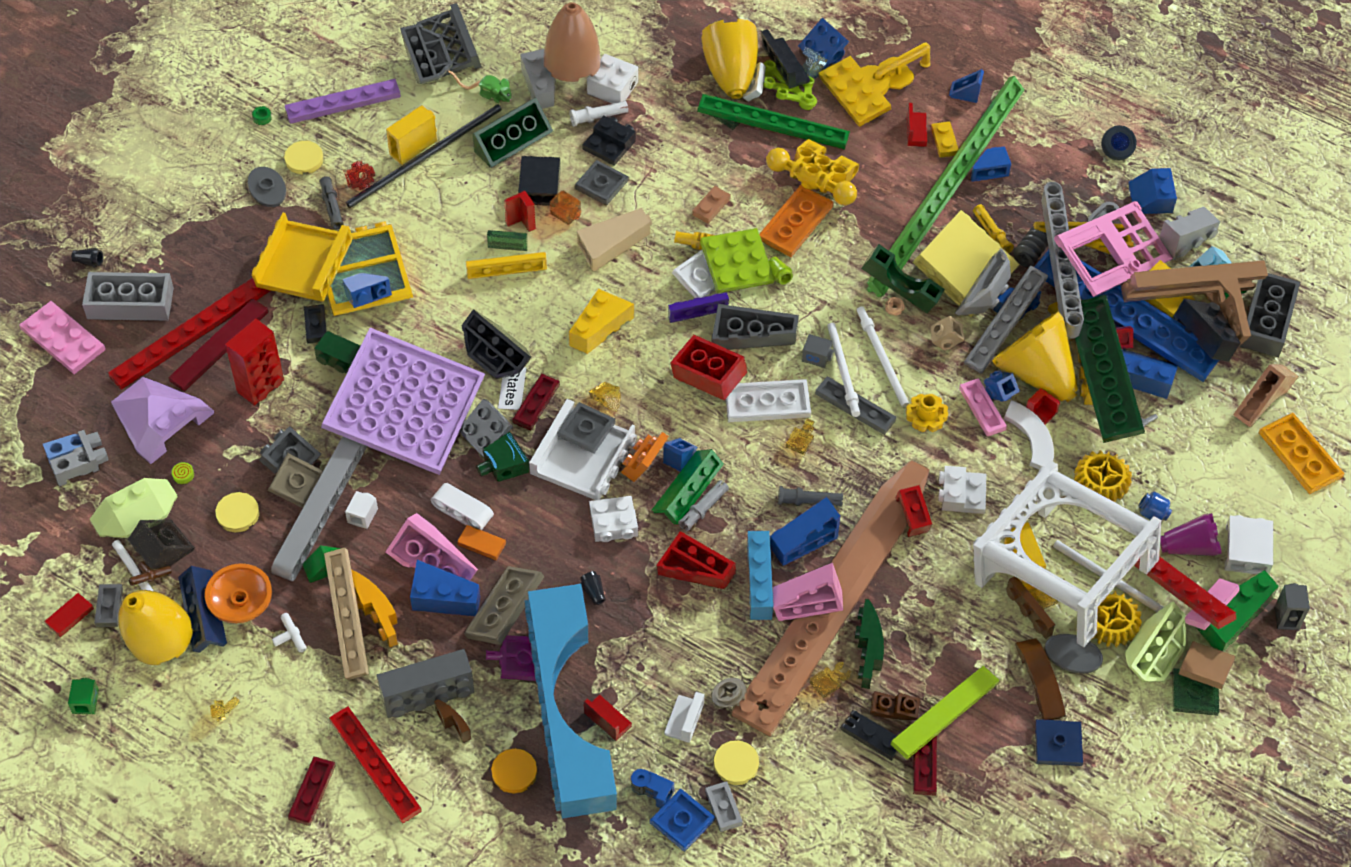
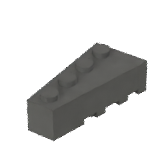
M718 304L712 343L728 350L795 345L799 315Z

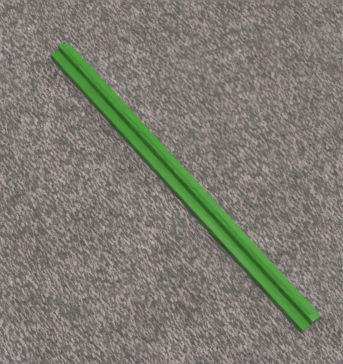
M1015 76L1009 77L890 248L889 251L895 254L896 263L901 270L1024 92V88ZM872 276L867 282L869 286L866 290L874 292L877 297L884 296L889 287Z

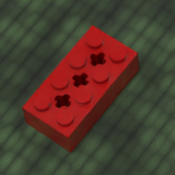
M255 318L225 344L237 393L254 406L263 401L273 389L278 388L284 381L274 331Z

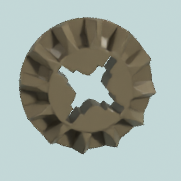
M727 678L720 681L712 691V700L715 706H719L722 710L725 707L731 710L732 706H739V702L745 700L746 686L738 678ZM726 691L732 693L733 696H732V697L727 696Z

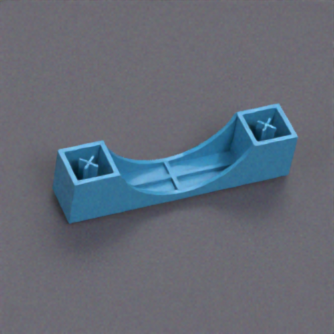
M576 584L528 591V600H524L525 614L532 648V660L535 667V679L538 686L539 704L541 705V717L545 731L544 736L548 750V763L551 769V782L555 795L556 811H561L563 819L617 810V792L610 750L594 746L579 737L563 720L554 699L555 684L562 667L573 653L588 643V620L582 585Z

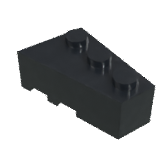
M1183 299L1173 316L1176 321L1181 320L1186 326L1184 330L1188 334L1192 332L1198 338L1196 343L1212 359L1229 362L1241 344L1228 319L1216 303Z

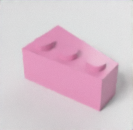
M833 563L773 587V608L778 621L843 611L842 588Z

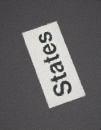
M526 367L519 374L502 378L498 409L519 410L522 405Z

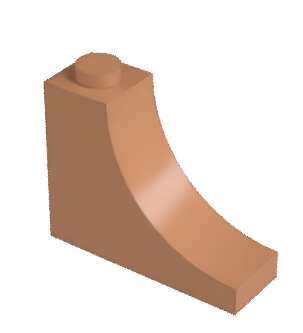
M1269 364L1233 415L1247 426L1252 427L1262 413L1277 398L1290 390L1299 376L1283 364Z

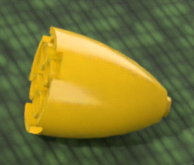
M737 19V22L724 23V20H720L702 30V47L706 62L715 81L729 97L739 99L747 92L754 76L758 56L757 29L754 23L744 19Z
M139 590L128 594L120 605L118 623L121 636L130 652L139 661L148 665H160V663L169 661L174 657L178 658L187 649L193 634L190 618L187 612L168 596L155 591Z

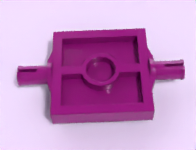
M507 635L502 642L500 652L486 650V660H499L501 666L500 679L536 681L529 637Z

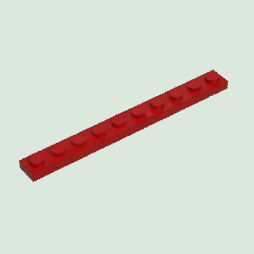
M251 278L108 372L109 377L121 390L237 314L252 299L257 301L272 290L256 287L254 279Z

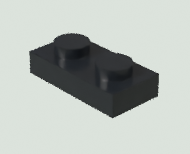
M324 304L304 306L307 344L318 343L327 332Z

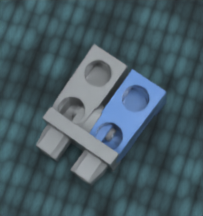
M82 430L78 434H72L43 444L59 487L67 484L66 480L79 475L89 474L92 471H99L98 465L108 461L104 447L92 450V448L102 445L98 432L86 435L85 431Z

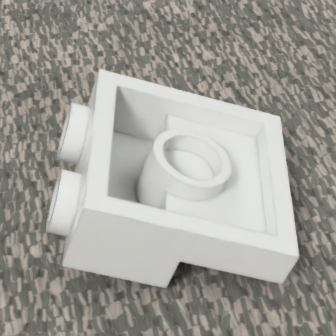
M945 466L944 471H940L939 484H943V489H939L938 502H942V510L985 514L986 474L966 472V467Z
M632 496L589 501L595 542H609L621 538L631 539L638 536V525Z

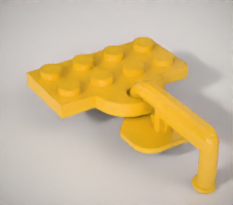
M923 43L899 57L886 59L879 66L867 65L860 68L855 60L849 56L819 72V78L860 127L891 110V104L883 96L889 88L902 89L913 82L914 74L907 64L922 57L920 65L924 68L930 66V45Z

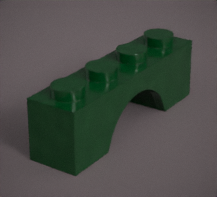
M880 244L869 254L861 267L862 270L927 314L938 303L945 291L943 287L930 278L917 279L904 273L896 263L895 254Z

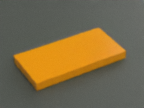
M1293 412L1260 428L1258 433L1309 495L1343 478L1345 473Z

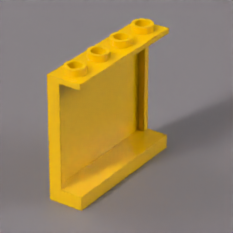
M283 212L280 219L275 223L272 235L268 237L267 246L261 252L257 266L253 268L252 278L256 287L324 302L353 240L350 227L342 225L339 231L288 221L286 213Z

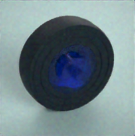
M1121 125L1109 128L1101 140L1102 150L1105 155L1110 159L1118 161L1130 157L1137 145L1136 136L1133 131Z

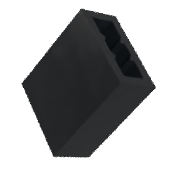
M521 156L518 193L526 191L534 205L558 206L561 175L560 157Z

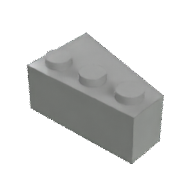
M544 49L520 54L521 70L531 98L536 97L542 109L553 107L555 103L556 78L552 77L551 72L544 67Z
M1205 207L1188 212L1186 217L1176 216L1175 221L1171 222L1169 219L1164 221L1159 238L1172 256V260L1185 256L1189 250L1194 247L1198 248L1205 240L1212 239L1217 235L1220 221Z

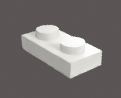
M761 62L756 64L751 84L747 92L743 94V98L748 102L759 97L763 91L766 66Z

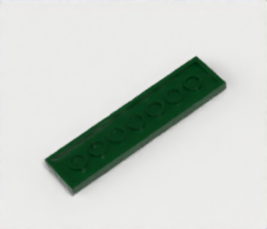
M1102 295L1082 300L1084 321L1080 334L1075 338L1103 443L1144 434L1143 422L1107 296Z

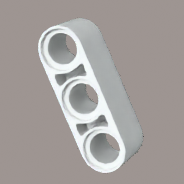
M444 483L431 498V503L438 510L465 525L482 530L494 515L487 505L448 483Z

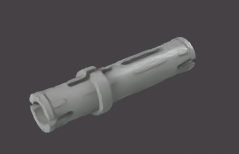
M719 480L696 505L693 504L689 508V512L679 520V526L682 529L685 528V531H689L698 520H702L705 517V513L729 490L728 485Z

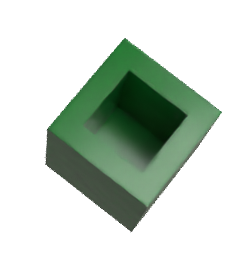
M90 678L72 679L68 705L72 714H95L99 694L95 680Z

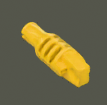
M676 231L674 243L690 245L695 250H702L701 238L714 235L701 232L690 234Z

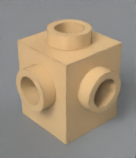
M948 316L932 325V343L946 351L963 342L962 323Z

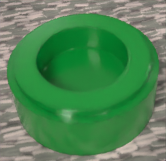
M265 106L255 108L252 112L254 123L258 125L268 124L272 120L271 110Z

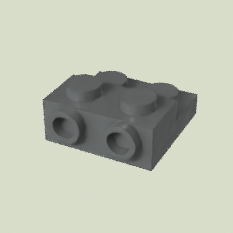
M289 426L285 431L281 429L273 438L275 442L271 446L269 444L264 446L260 451L261 457L259 461L276 474L287 453L311 465L321 456V453Z

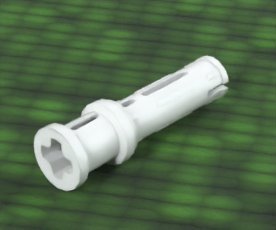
M626 101L596 108L586 106L585 109L577 111L572 109L569 111L570 120L573 127L579 123H592L594 119L602 118L603 115L608 117L628 113V108H621L628 105Z

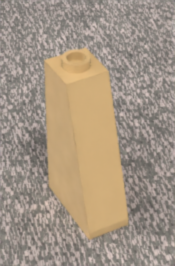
M639 208L577 230V244L592 271H596L648 236L652 221L649 214H645L644 210Z

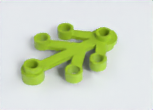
M767 60L763 63L766 66L763 86L767 89H777L776 97L778 99L799 102V106L805 110H811L816 106L817 99L812 94V87L814 85L812 77H809V83L802 85L804 92L799 89V86L789 89L778 72L775 62Z

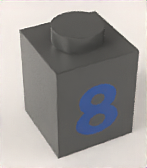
M809 334L803 348L802 362L825 368L827 362L832 361L834 350L831 349L832 340Z

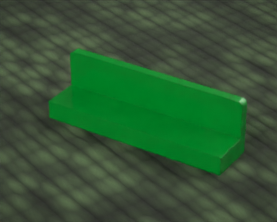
M712 449L697 450L653 507L652 511L654 513H664L674 525H678L679 520L689 512V508L695 504L724 463Z

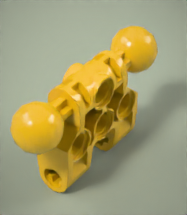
M810 139L797 148L794 161L790 160V155L785 149L779 147L770 150L766 156L767 166L772 171L781 172L787 170L790 172V177L798 178V181L801 182L804 188L810 190L820 189V192L823 194L827 191L833 193V198L839 205H850L857 198V189L850 181L856 176L859 164L844 156L831 160L825 156L826 147Z

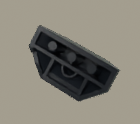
M475 309L471 311L461 325L464 332L467 355L495 379L519 374L532 357L526 347L498 324Z

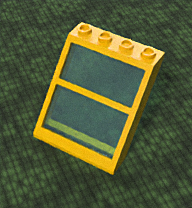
M386 221L375 223L374 228L367 229V225L355 228L356 232H351L353 240L327 293L333 316L413 298L392 224H387ZM359 273L386 276L389 278L392 295L354 308L345 295L342 279Z

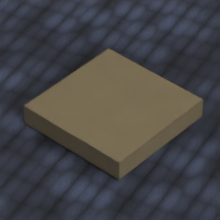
M287 453L268 491L303 508L323 471Z

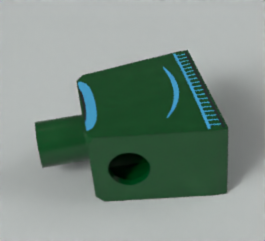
M511 432L506 433L483 449L484 462L476 465V469L481 477L492 473L496 481L499 482L530 472L529 459Z

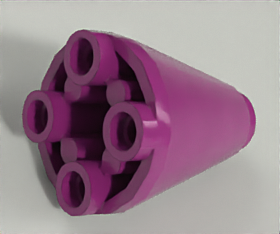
M1212 513L1196 517L1160 536L1162 553L1168 552V554L1217 556L1222 554L1220 543L1217 540L1216 522L1214 523Z

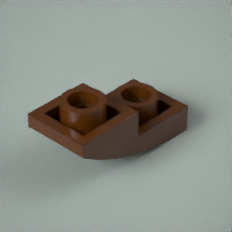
M874 691L871 698L870 715L898 720H917L920 698L902 693L892 696Z

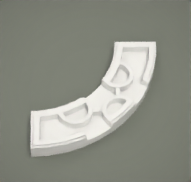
M1011 400L1004 420L1012 423L1027 435L1032 451L1030 466L1040 470L1041 467H1045L1050 461L1053 462L1054 447L1051 435L1035 413L1020 403Z

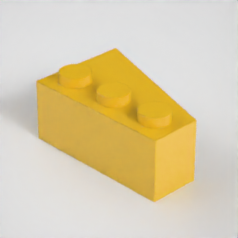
M598 288L569 331V346L588 354L604 342L608 335L612 332H617L621 325L634 319V303Z

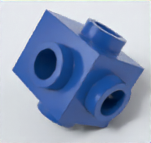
M998 370L991 373L990 377L984 380L985 390L991 399L1003 402L1020 392L1013 373Z

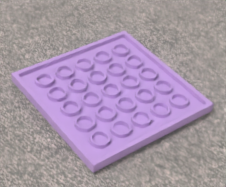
M369 328L324 418L321 428L440 475L485 374Z

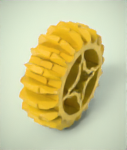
M1101 450L1098 454L1092 451L1090 455L1085 454L1083 459L1078 461L1074 471V481L1115 502L1117 499L1121 500L1128 493L1132 483V472L1129 471V465L1124 464V459H1118V454L1112 456L1110 451L1106 454H1103Z
M1115 590L1113 594L1109 593L1098 606L1097 633L1092 638L1098 639V645L1103 641L1106 642L1107 647L1110 646V643H1113L1116 648L1120 643L1125 646L1139 632V627L1142 623L1140 619L1141 612L1137 611L1138 604H1132V598L1125 599V593L1119 596ZM1115 615L1114 619H1111V621L1108 623L1109 618H1112V616Z

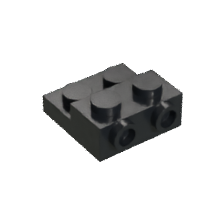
M603 115L593 127V133L582 144V150L615 166L636 142V131L629 124L625 126L620 124L613 116L608 118Z

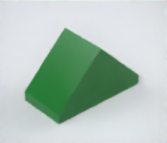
M320 545L302 563L309 583L328 577L324 553L341 548Z

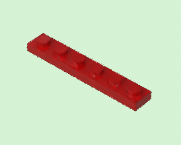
M1160 556L1159 561L1146 574L1216 628L1220 629L1236 620V612ZM1140 558L1134 564L1138 569L1140 567Z
M347 706L330 716V723L400 822L403 824L421 813L420 805L350 707Z

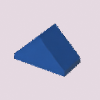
M981 69L953 81L949 96L954 99L977 103L984 71Z
M681 438L666 442L663 446V463L681 472L698 447Z

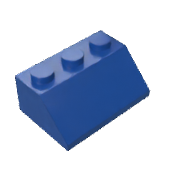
M1122 349L1133 389L1167 399L1178 366Z

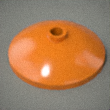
M233 564L220 569L211 577L205 589V601L209 611L219 620L228 623H244L255 619L265 611L272 597V587L268 576L261 569L250 564Z

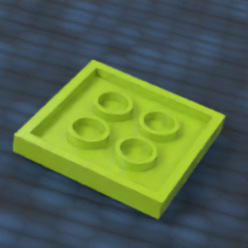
M757 228L701 238L700 244L717 293L774 283L775 279Z

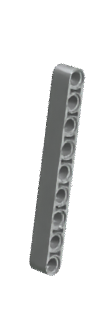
M1048 182L1044 186L1041 202L1058 310L1064 318L1067 337L1076 338L1080 334L1084 321L1076 270L1062 248L1058 247L1054 241L1056 235L1069 231L1063 190L1059 183Z
M342 437L278 552L271 568L273 575L290 581L295 580L303 566L302 563L308 557L367 448L366 445Z

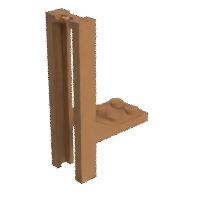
M1265 260L1134 272L1130 279H1127V282L1121 286L1124 302L1204 295L1210 302L1220 306L1222 313L1228 319L1230 326L1242 344L1251 334L1241 291L1253 290L1256 287V283H1253L1252 280L1265 279L1268 273ZM1225 292L1229 294L1227 299L1225 298Z

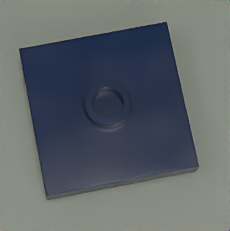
M1036 719V764L1082 766L1081 722Z

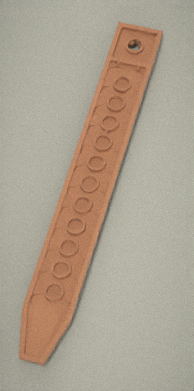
M911 460L881 486L831 562L834 565L842 588L843 611L795 618L757 676L754 677L748 686L745 700H741L739 706L736 705L733 709V717L769 737L772 736L907 527L908 522L901 501L896 502L895 499L898 491L920 485L923 494L930 469ZM765 703L768 709L760 711L758 710V704Z

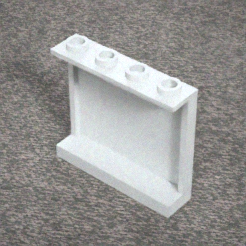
M567 399L529 462L530 474L594 500H600L601 496L606 495L608 492L610 480L612 478L615 479L617 476L619 464L628 455L627 450L630 446L633 447L636 442L635 425H631L629 430L614 425L594 454L558 437V431L575 408L574 402Z

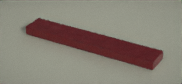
M252 299L168 377L169 382L185 392L227 352L225 344L255 318L260 321L269 313L268 308Z

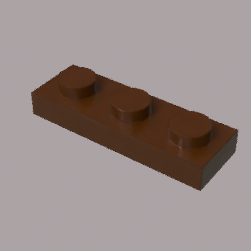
M1015 576L1010 578L1006 588L1008 597L1015 601L1021 613L1030 619L1037 633H1041L1045 639L1052 636L1056 624L1022 582Z

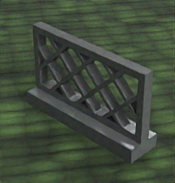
M457 3L450 5L451 10L417 22V24L423 27L434 25L431 29L434 33L438 27L444 28L443 33L438 35L443 40L450 42L446 47L447 51L455 55L452 59L453 67L449 69L450 71L455 73L474 66V69L482 67ZM451 17L448 25L441 23L443 19ZM449 30L456 32L453 38L446 36ZM455 43L461 45L458 51L451 49ZM459 57L467 58V61L457 63ZM447 71L442 77L449 75L450 73Z

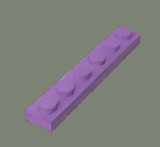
M391 79L285 105V110L289 123L292 124L400 98L401 94L396 79Z

